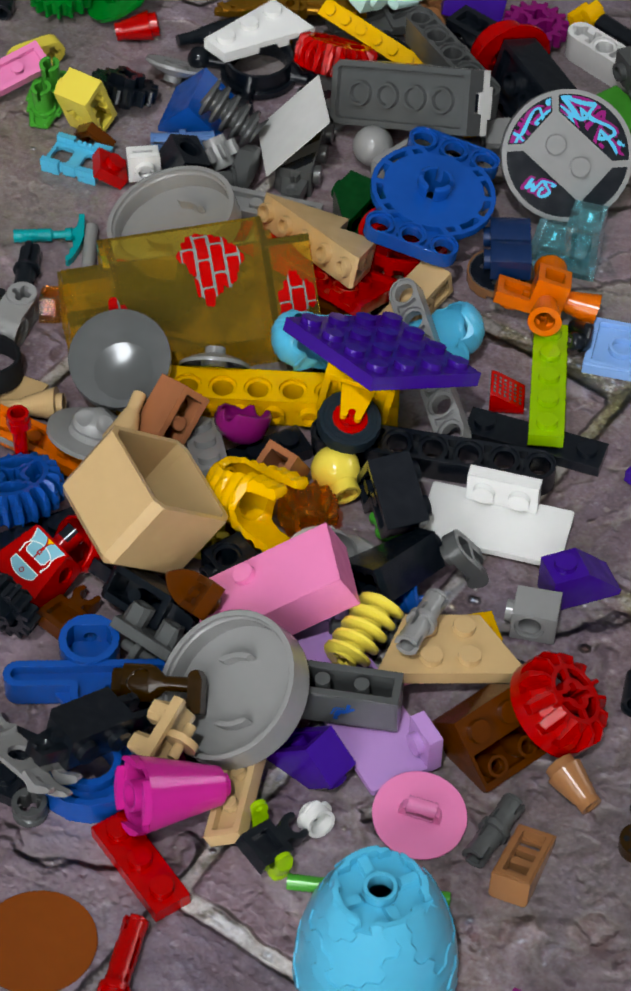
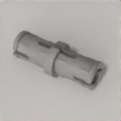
M428 589L420 604L408 613L406 625L395 639V643H398L396 648L405 655L416 654L424 638L434 632L437 627V618L448 604V600H445L447 595L440 589Z

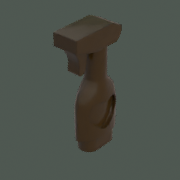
M124 663L123 667L113 668L111 690L118 697L132 692L139 697L140 702H151L159 698L164 692L187 693V698L184 699L186 701V708L194 715H205L207 679L204 671L193 670L188 674V677L166 676L157 666L152 664Z

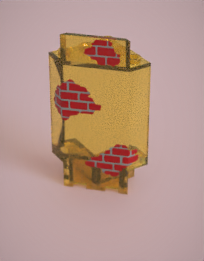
M260 216L96 240L98 265L57 272L60 317L68 353L76 332L87 320L104 311L129 309L145 314L161 327L171 348L172 365H179L180 360L188 356L205 353V347L209 345L225 347L227 355L239 358L249 364V366L281 361L275 355L271 345V328L280 314L295 309L321 315L309 234L272 238L270 229L264 230Z

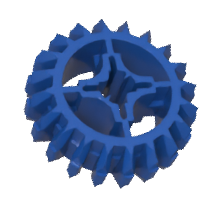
M20 452L16 455L8 453L7 456L0 458V527L4 525L11 529L15 525H22L24 527L29 522L38 523L39 518H48L51 515V511L60 508V503L65 500L63 492L65 479L56 460H52L48 455L44 454L39 456L37 452L30 454Z

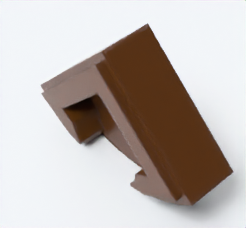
M93 122L79 125L74 133L82 142L86 141L88 143L89 140L112 147L116 143V140Z

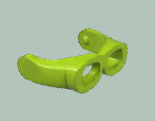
M258 799L250 805L252 828L269 818L268 805L264 799ZM286 851L275 857V866L266 871L272 880L278 881L287 877L293 866L291 853Z

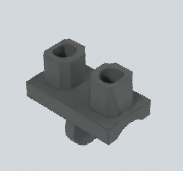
M134 600L125 613L115 615L109 625L126 636L120 645L121 648L129 652L126 659H158L159 657L165 662L182 638L185 627L174 620L166 618L163 619L157 631L147 625L156 610L143 600Z

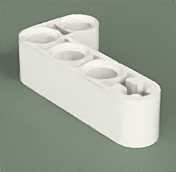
M585 22L571 24L567 32L566 58L610 87L617 85L628 95L622 84L615 80L612 71L617 49L626 46L591 24Z

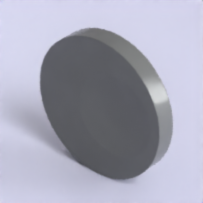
M113 309L93 316L79 328L69 348L68 366L76 388L86 400L97 407L102 406L110 411L122 412L127 407L134 390L141 391L146 395L145 404L162 373L170 377L172 353L164 331L153 319L138 311Z

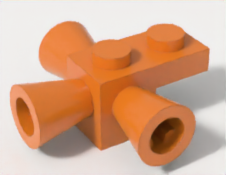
M545 255L539 258L534 265L535 277L532 284L499 274L495 284L493 302L500 304L508 310L516 309L528 313V327L536 335L551 336L557 333L562 325V311L577 320L589 322L593 325L600 308L602 295L571 291L573 272L567 271V265L560 257Z

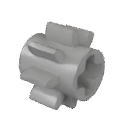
M224 133L202 142L205 153L215 171L231 166L235 159L234 154L239 150L235 138L227 140Z

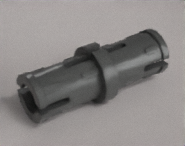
M505 793L493 812L480 821L478 824L479 830L462 851V855L466 856L465 860L470 865L476 868H483L499 844L502 845L507 841L510 836L509 830L525 811V805H521L523 801L519 797L511 793Z

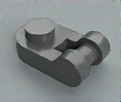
M458 529L442 536L440 553L449 566L454 564L465 574L468 587L473 589L486 586L489 578L487 570L482 566L483 556L480 548Z

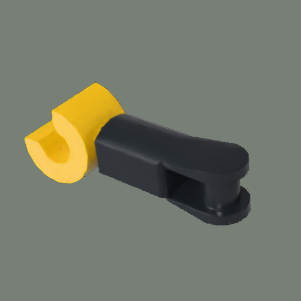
M594 0L590 4L585 2L567 14L569 25L575 22L591 24L626 47L631 46V29L605 14L598 0Z

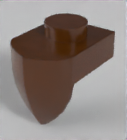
M175 569L165 573L168 591L173 600L183 609L202 621L218 609L222 600L221 596L226 590L222 586L193 570Z

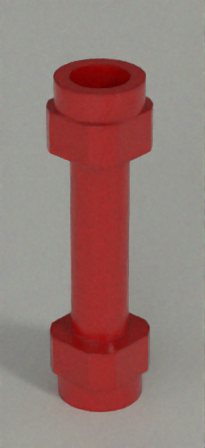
M23 405L11 406L6 413V425L13 436L14 454L12 455L20 452L30 454L27 431L31 429L29 411Z

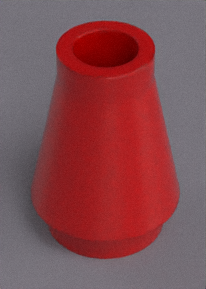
M146 10L121 22L114 23L118 41L154 40V37L161 36L156 11L149 13Z

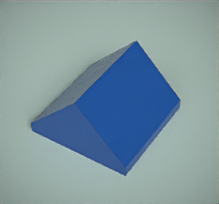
M206 67L176 86L160 120L158 131L173 133L179 132V129H185L186 132L214 130L215 136L224 132V130L222 132L218 130L221 122L220 119L213 123L208 122L211 114L210 111L203 115L198 114L201 106L200 101L218 80ZM220 83L219 90L226 88ZM230 92L229 98L231 99L235 96L232 92Z

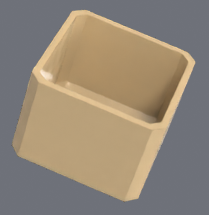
M117 425L110 429L63 484L64 495L102 562L106 564L162 574L175 569H183L228 519V514L189 450L175 439Z

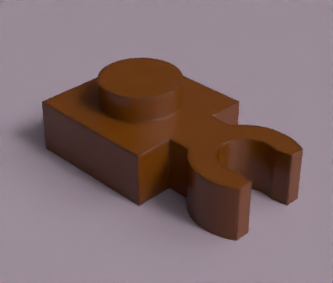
M85 585L76 587L70 599L60 593L41 606L36 612L41 616L38 625L58 639L60 630L67 621L79 615L95 614L99 610L101 597L97 595L91 600H85L87 589Z

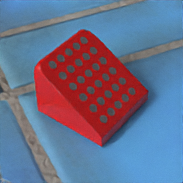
M492 370L489 411L524 414L525 385L498 371Z

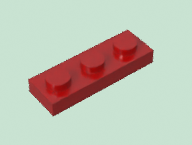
M121 810L92 826V837L154 921L158 922L191 903L190 893L146 835L129 836L121 822L128 820L124 810Z

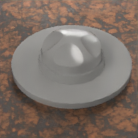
M102 406L65 408L49 417L46 433L50 441L58 449L72 457L84 460L101 441L102 435L118 415L113 414L109 409Z

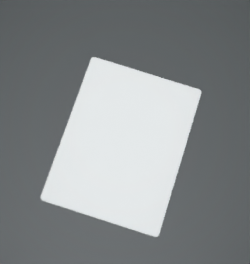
M319 75L273 113L258 133L266 177L330 123Z

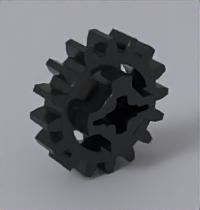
M118 66L117 69L106 67L105 70L98 68L97 71L92 72V77L102 80L112 104L120 109L130 110L132 106L143 108V105L151 107L152 104H156L159 86L153 84V80L145 79L146 76L143 73L135 72L125 66Z
M5 573L0 575V631L3 632L5 630L9 636H12L14 633L18 638H22L24 635L29 636L41 619V616L36 613L39 607L30 602L33 598L30 593L22 589V585L17 584L12 576Z

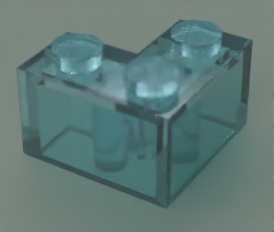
M575 200L568 223L540 218L531 242L533 269L539 258L545 255H555L565 261L567 271L573 272L572 278L594 282L602 257L608 206Z

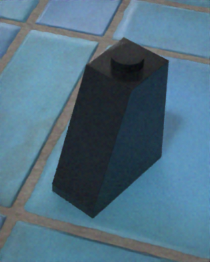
M416 528L350 557L349 560L358 596L362 592L369 591L381 594L393 602L445 567L444 559L440 553L442 541L439 536L435 534V531Z

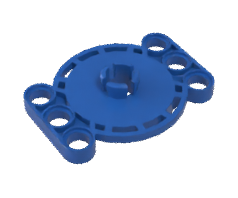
M420 126L413 128L410 131L407 146L392 151L383 157L374 168L370 182V194L376 210L369 212L366 216L363 229L364 236L375 244L438 267L453 265L459 249L457 240L475 235L492 218L496 203V193L491 180L497 175L500 164L499 156L489 149L429 127ZM415 140H426L430 143V145H419L415 142ZM449 150H451V151H456V152H458L461 156H460V157H452V156H449V155L446 153V151H449ZM486 162L490 164L492 167L482 168L478 166L476 163ZM384 170V178H377L380 172ZM484 186L489 194V197L484 195ZM428 192H433V199L427 197ZM489 208L484 217L480 215L481 212ZM379 223L385 225L388 229L379 231L371 225ZM413 235L419 241L408 242L402 236ZM440 246L449 249L451 253L441 254L438 253L434 248Z

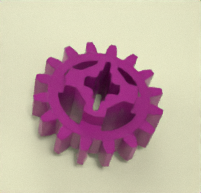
M532 0L531 5H527L524 1H521L520 7L511 5L510 11H505L503 20H514L520 24H530L542 29L549 39L550 52L551 46L559 49L561 42H566L569 21H566V14H558V7L550 9L546 2L537 4L535 0Z

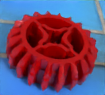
M310 31L300 34L294 49V61L300 67L313 71L316 74L325 75L326 77H332L333 66L340 59L377 61L378 53L374 49L355 40Z

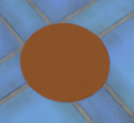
M53 891L24 892L0 903V986L9 991H59L77 981L87 971L97 951V929L89 912L73 898Z

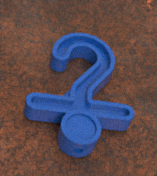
M96 614L79 615L67 621L60 630L58 637L60 660L14 661L4 668L5 696L10 702L15 704L60 703L62 705L107 686L111 689L114 667H123L124 663L152 664L163 671L166 662L162 659H121L119 631L109 626L111 620ZM126 746L120 751H112L102 756L111 765V768L101 777L93 779L81 778L75 784L62 785L73 792L71 796L62 798L45 794L49 809L69 821L88 824L101 822L121 811L117 810L115 805L114 777L116 767L125 763L121 759L122 756L132 754Z

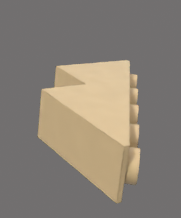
M268 192L266 193L264 203H261L257 210L261 226L349 289H353L370 272L377 244L367 240L363 235L348 231V218Z

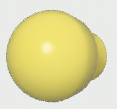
M327 446L314 456L311 463L312 479L320 490L331 494L336 504L350 503L361 494V489L357 483V475L361 470L356 454L340 453Z

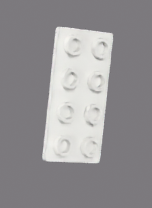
M471 464L467 475L466 488L438 481L433 482L428 496L432 515L429 517L430 521L423 529L435 531V534L439 536L441 541L442 536L458 529L479 547L482 553L540 566L542 556L565 551L574 519V512L539 504L542 479Z

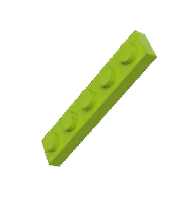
M562 324L560 330L551 336H539L533 333L527 445L563 448L568 325Z

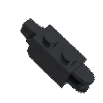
M94 557L88 571L105 582L102 587L101 596L123 611H126L134 600L145 601L156 610L147 625L157 631L163 619L169 618L184 626V634H186L195 625L200 623L199 618L183 609L173 600L168 591L166 580L155 573L106 564L101 559Z
M107 686L52 708L46 730L28 740L25 752L39 767L58 762L67 771L81 764H89L100 756L112 751L122 750L127 746L134 732L148 729L151 726L147 718L148 709L143 708V710L133 712L139 707V697L132 692L118 697Z

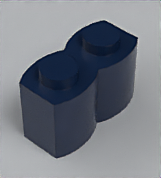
M492 217L490 219V227L483 228V247H489V249H484L483 269L490 270V279L497 280L499 274L518 280H531V219Z

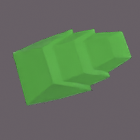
M50 56L40 60L41 76L33 80L27 94L26 101H28L26 112L29 113L30 127L49 129L57 117L60 118L63 113L53 92L57 81L64 77L67 71L60 70V62L54 56L52 59L53 66L51 65Z

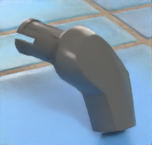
M250 144L244 145L238 150L232 167H229V171H219L218 173L223 175L230 185L248 189L261 163L262 152L260 148Z

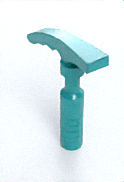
M79 214L78 224L74 229L65 228V230L53 231L51 228L13 229L14 243L29 240L32 242H51L53 239L73 240V247L70 248L69 254L65 257L66 266H70L76 260L84 243L85 214Z

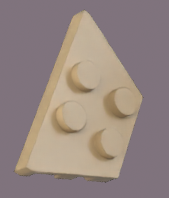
M405 614L378 669L404 673V684L510 683L514 671L521 663L481 615L440 614L437 618V627L432 634L424 638L417 653L405 655L396 648L398 643H395L397 635L406 625L408 614Z

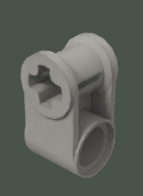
M24 281L12 284L0 300V334L12 339L19 347L23 344L28 332L39 318V309L35 305L38 297L37 289L33 284Z

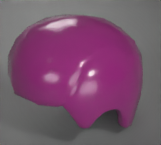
M227 403L218 406L214 414V422L220 434L226 439L241 445H250L263 439L273 418L269 410H266L263 415L259 416L254 405L241 409Z

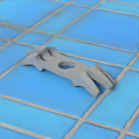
M0 713V762L25 782L28 792L48 794L62 798L71 796L73 792L62 785L75 784L83 775L77 772L65 771L58 762L39 767L31 757L25 760H17L10 757L8 752L12 750L25 751L28 740L17 732L16 724L7 722Z

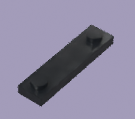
M473 407L467 420L471 430V439L544 450L554 456L557 466L598 477L608 453V443L564 432L563 448L527 445L528 421Z

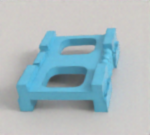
M59 132L56 135L57 142L47 156L42 155L40 158L41 171L58 176L62 172L63 175L73 178L77 177L79 182L96 186L98 179L93 177V169L82 167V164L86 159L92 158V155L99 147L113 153V147L95 142L94 145L92 143L87 145L86 141L83 143L81 140L77 141V136ZM58 150L73 153L67 162H60V160L52 158Z

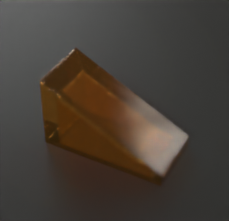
M64 286L42 287L39 296V323L61 322Z

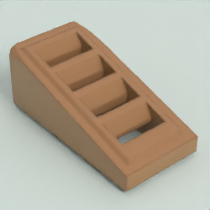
M518 824L491 872L489 895L520 907H526L553 850L557 836ZM523 843L540 850L536 851L534 849L522 846L520 844Z

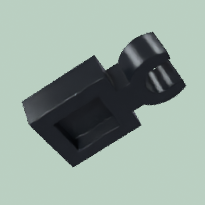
M294 812L286 813L276 826L268 818L240 835L235 842L236 846L260 875L275 866V857L278 854L286 851L292 853L293 847L299 846L308 835L309 831L307 828L301 832H294L289 828V825L296 817Z

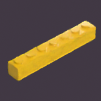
M326 0L318 11V14L323 19L366 46L371 47L389 61L424 64L412 50L334 0Z

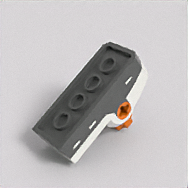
M340 59L333 66L330 116L336 124L376 125L381 128L411 131L415 127L424 126L448 135L486 136L487 120L491 119L493 87H490L491 70Z

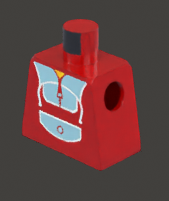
M70 523L53 538L40 525H35L0 550V571L12 576L17 584L22 585V589L27 590L33 597L30 602L40 608L60 593L64 594L80 574L81 567L69 553L84 538Z

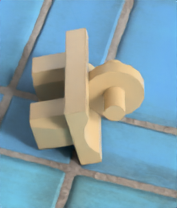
M175 695L170 702L154 699L147 710V718L151 724L156 726L150 735L139 730L134 732L127 743L130 752L137 755L178 760L182 753L195 755L199 748L198 744L192 739L193 734L197 730L196 726L193 725L196 717L186 708V701Z

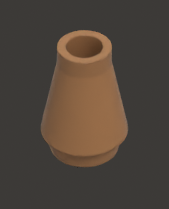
M572 754L560 757L546 770V774L550 778L548 783L575 805L583 815L591 812L601 803V799L597 795L581 760L575 759Z

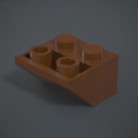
M488 684L432 721L444 739L443 749L447 757L483 793L490 792L546 754L528 737L521 727L512 707L510 684Z

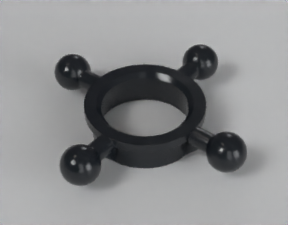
M276 44L262 47L260 53L255 54L275 57L285 65L278 72L268 75L243 73L233 67L240 59L224 63L203 46L192 48L187 58L189 65L193 68L213 67L220 69L223 85L225 87L230 86L233 94L241 95L239 106L241 107L248 102L251 104L249 115L254 112L252 100H266L279 97L290 91L295 83L307 85L318 75L313 71L310 73L303 72L293 59V51L290 45L280 48Z

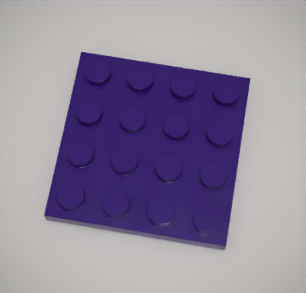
M334 312L330 313L329 316L303 313L302 317H286L283 331L369 391L478 386L481 376L479 371L469 365L467 359L453 355L446 350V345L430 340L424 336L425 332L423 330L409 326L402 321V316L393 312H383L382 315L357 312L356 316H346Z

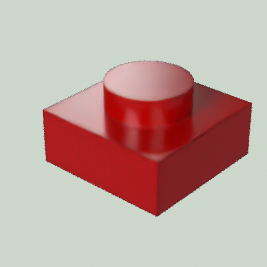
M99 147L92 155L93 177L121 190L128 182L126 160L116 153H111Z

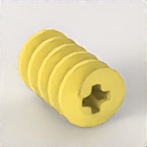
M369 591L362 592L359 595L360 604L349 609V615L341 620V627L334 630L332 639L328 640L324 645V651L329 660L335 664L350 666L358 664L362 667H369L371 661L365 655V652L370 655H377L379 653V648L373 641L384 644L388 640L387 635L381 629L390 632L395 630L396 625L390 617L401 620L404 617V613L400 607L381 594Z

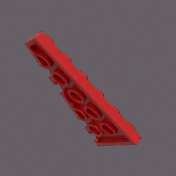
M243 219L238 236L233 243L240 251L287 277L289 270H296L302 280L307 278L309 282L314 284L316 295L352 316H356L357 312L369 313L388 302L389 290L393 283L398 280L370 269V272L353 289H349L264 227Z

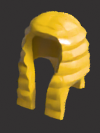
M227 456L211 466L206 475V480L228 514L227 523L231 524V527L236 532L242 533L245 539L252 540L254 547L261 549L262 552L291 539L281 532L273 522V509L276 500L287 493L286 485L297 490H304L309 484L306 476H300L297 471H290L285 467L267 466L265 463H258L257 460L250 461L246 457Z

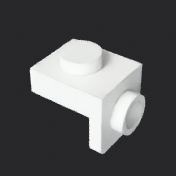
M158 145L126 147L129 182H139L143 178L161 171Z

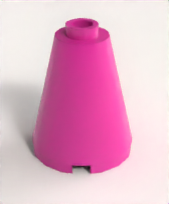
M131 754L123 755L121 759L125 761L124 765L117 766L115 770V805L117 810H124L128 821L121 822V825L129 836H143L222 806L231 793L230 778L217 765Z

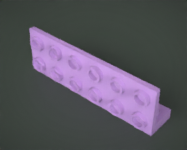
M348 610L293 635L302 647L307 660L332 663L324 651L325 643L332 639V634H329V623L331 619L342 620L345 616H348ZM365 652V655L370 659L371 664L369 667L364 668L378 669L372 661V659L370 658V656L368 655V653ZM402 705L397 732L324 722L326 726L331 725L355 760L356 764L353 766V769L372 796H375L381 786L396 775L410 771L430 772L441 767L444 739L425 711L410 716Z

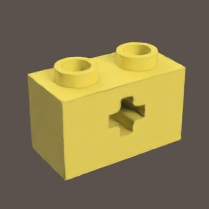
M69 67L64 77L57 81L53 93L69 125L77 129L79 125L93 122L106 132L115 119L117 112L102 80Z

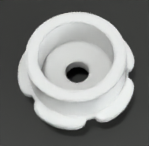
M315 800L306 803L300 809L297 817V826L301 828V831L307 828L309 831L308 835L312 838L325 836L335 823L332 807L326 801L320 802Z

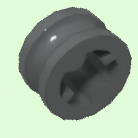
M27 787L18 790L11 800L12 814L15 822L26 828L37 827L44 823L49 813L46 795L28 792ZM31 803L37 805V808L31 807L29 811H23V807L28 808Z

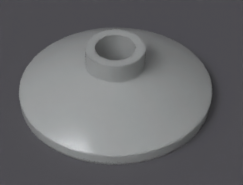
M146 55V61L159 71L165 73L163 80L175 84L182 83L183 78H190L204 69L193 68L186 61L167 56Z
M216 345L206 346L205 353L188 356L179 362V365L249 369V364L239 358L227 355L225 347Z

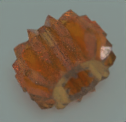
M316 479L311 484H308L304 490H297L287 486V493L279 498L277 502L278 522H280L281 527H284L287 536H292L306 527L318 526L325 522L333 527L337 526L339 502L336 494L332 493L329 485L320 486Z

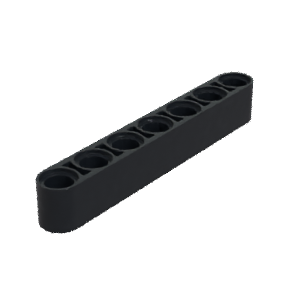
M317 419L311 425V446L314 456L321 449L327 447L320 439L316 429ZM381 424V431L375 443L364 452L356 454L360 467L363 468L367 460L400 453L391 451L394 448L403 449L401 452L410 451L412 461L416 460L418 462L423 478L467 484V475L471 464L542 479L540 496L548 494L553 489L555 483L556 460L547 451ZM436 454L438 457L430 458L426 455ZM463 460H472V461H474V462H473V463H464V462H462V461H463ZM506 465V466H508V467H510V468H508V469H501V468H498L497 466ZM535 471H542V472H544V473H546V474L537 475V474H534L533 472H535Z

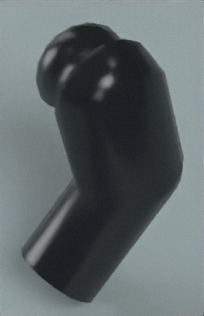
M577 319L570 321L568 324V338H571V343L567 342L569 349L577 350L579 353L587 351L592 343L594 326L589 322Z

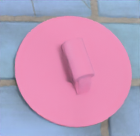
M410 771L392 777L381 786L373 801L372 821L377 835L390 850L399 853L403 852L413 860H431L444 856L459 844L467 826V809L458 790L447 780L429 772Z

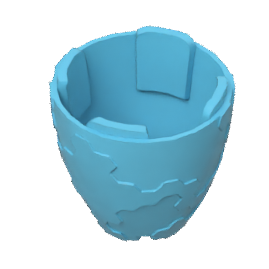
M379 845L359 849L334 865L335 868L325 876L314 890L297 929L292 960L295 990L455 991L458 982L457 972L459 964L456 930L448 903L431 874L403 852L392 851L387 847H379Z

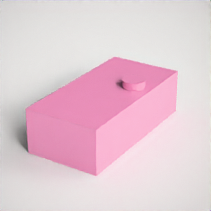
M327 522L209 578L226 589L221 596L222 600L218 609L212 615L229 610H250L270 618L292 635L360 604L347 548Z

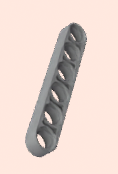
M410 278L398 279L389 290V300L393 312L402 316V321L408 325L413 317L422 315V322L417 328L425 332L424 336L430 340L440 342L423 290ZM413 288L411 298L406 302H400L401 293L405 289ZM456 387L419 389L434 433L447 435L453 428H460V437L472 438ZM445 399H450L451 405L448 411L443 414H437L439 403Z

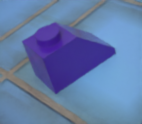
M572 548L541 557L537 586L540 589L563 593L560 610L621 593V589L607 563L582 550Z
M331 725L295 728L287 741L266 758L308 789L327 788V790H332L346 780V773L356 764Z

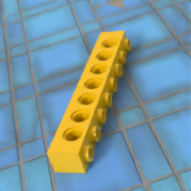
M172 365L170 377L187 385L210 400L201 416L214 417L217 407L224 403L235 405L241 409L254 405L259 416L263 415L266 410L271 411L273 418L270 425L311 427L312 423L317 419L318 410L315 409L325 373ZM400 390L395 392L385 425L398 427Z

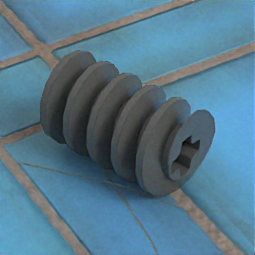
M219 78L200 101L201 106L198 114L203 115L210 111L211 114L208 122L213 123L220 119L221 122L218 130L222 132L230 127L231 130L228 138L241 136L238 147L242 148L255 138L269 119L259 123L261 116L259 110L249 115L251 104L248 102L240 107L241 95L239 94L230 99L231 87L227 86L219 90L221 83Z

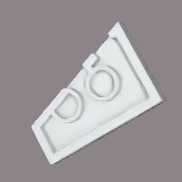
M270 0L205 37L204 48L224 63L258 54L262 47L276 44L279 48L289 45V40L298 38L301 33L315 32V27L278 1Z

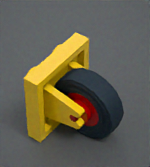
M328 362L315 409L318 410L316 429L320 439L330 449L340 453L353 455L364 452L375 443L381 431V424H386L396 390L369 391Z

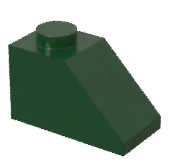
M353 170L342 180H338L334 184L331 197L333 198V214L348 218L347 230L358 234L361 219L375 206L370 194L371 179Z

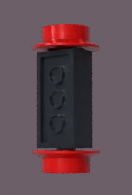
M514 20L499 21L487 27L473 43L470 53L486 70H491V76L500 85L498 109L505 118H512L523 104L537 95L557 89H577L550 56L549 39L544 31L537 26L520 24Z

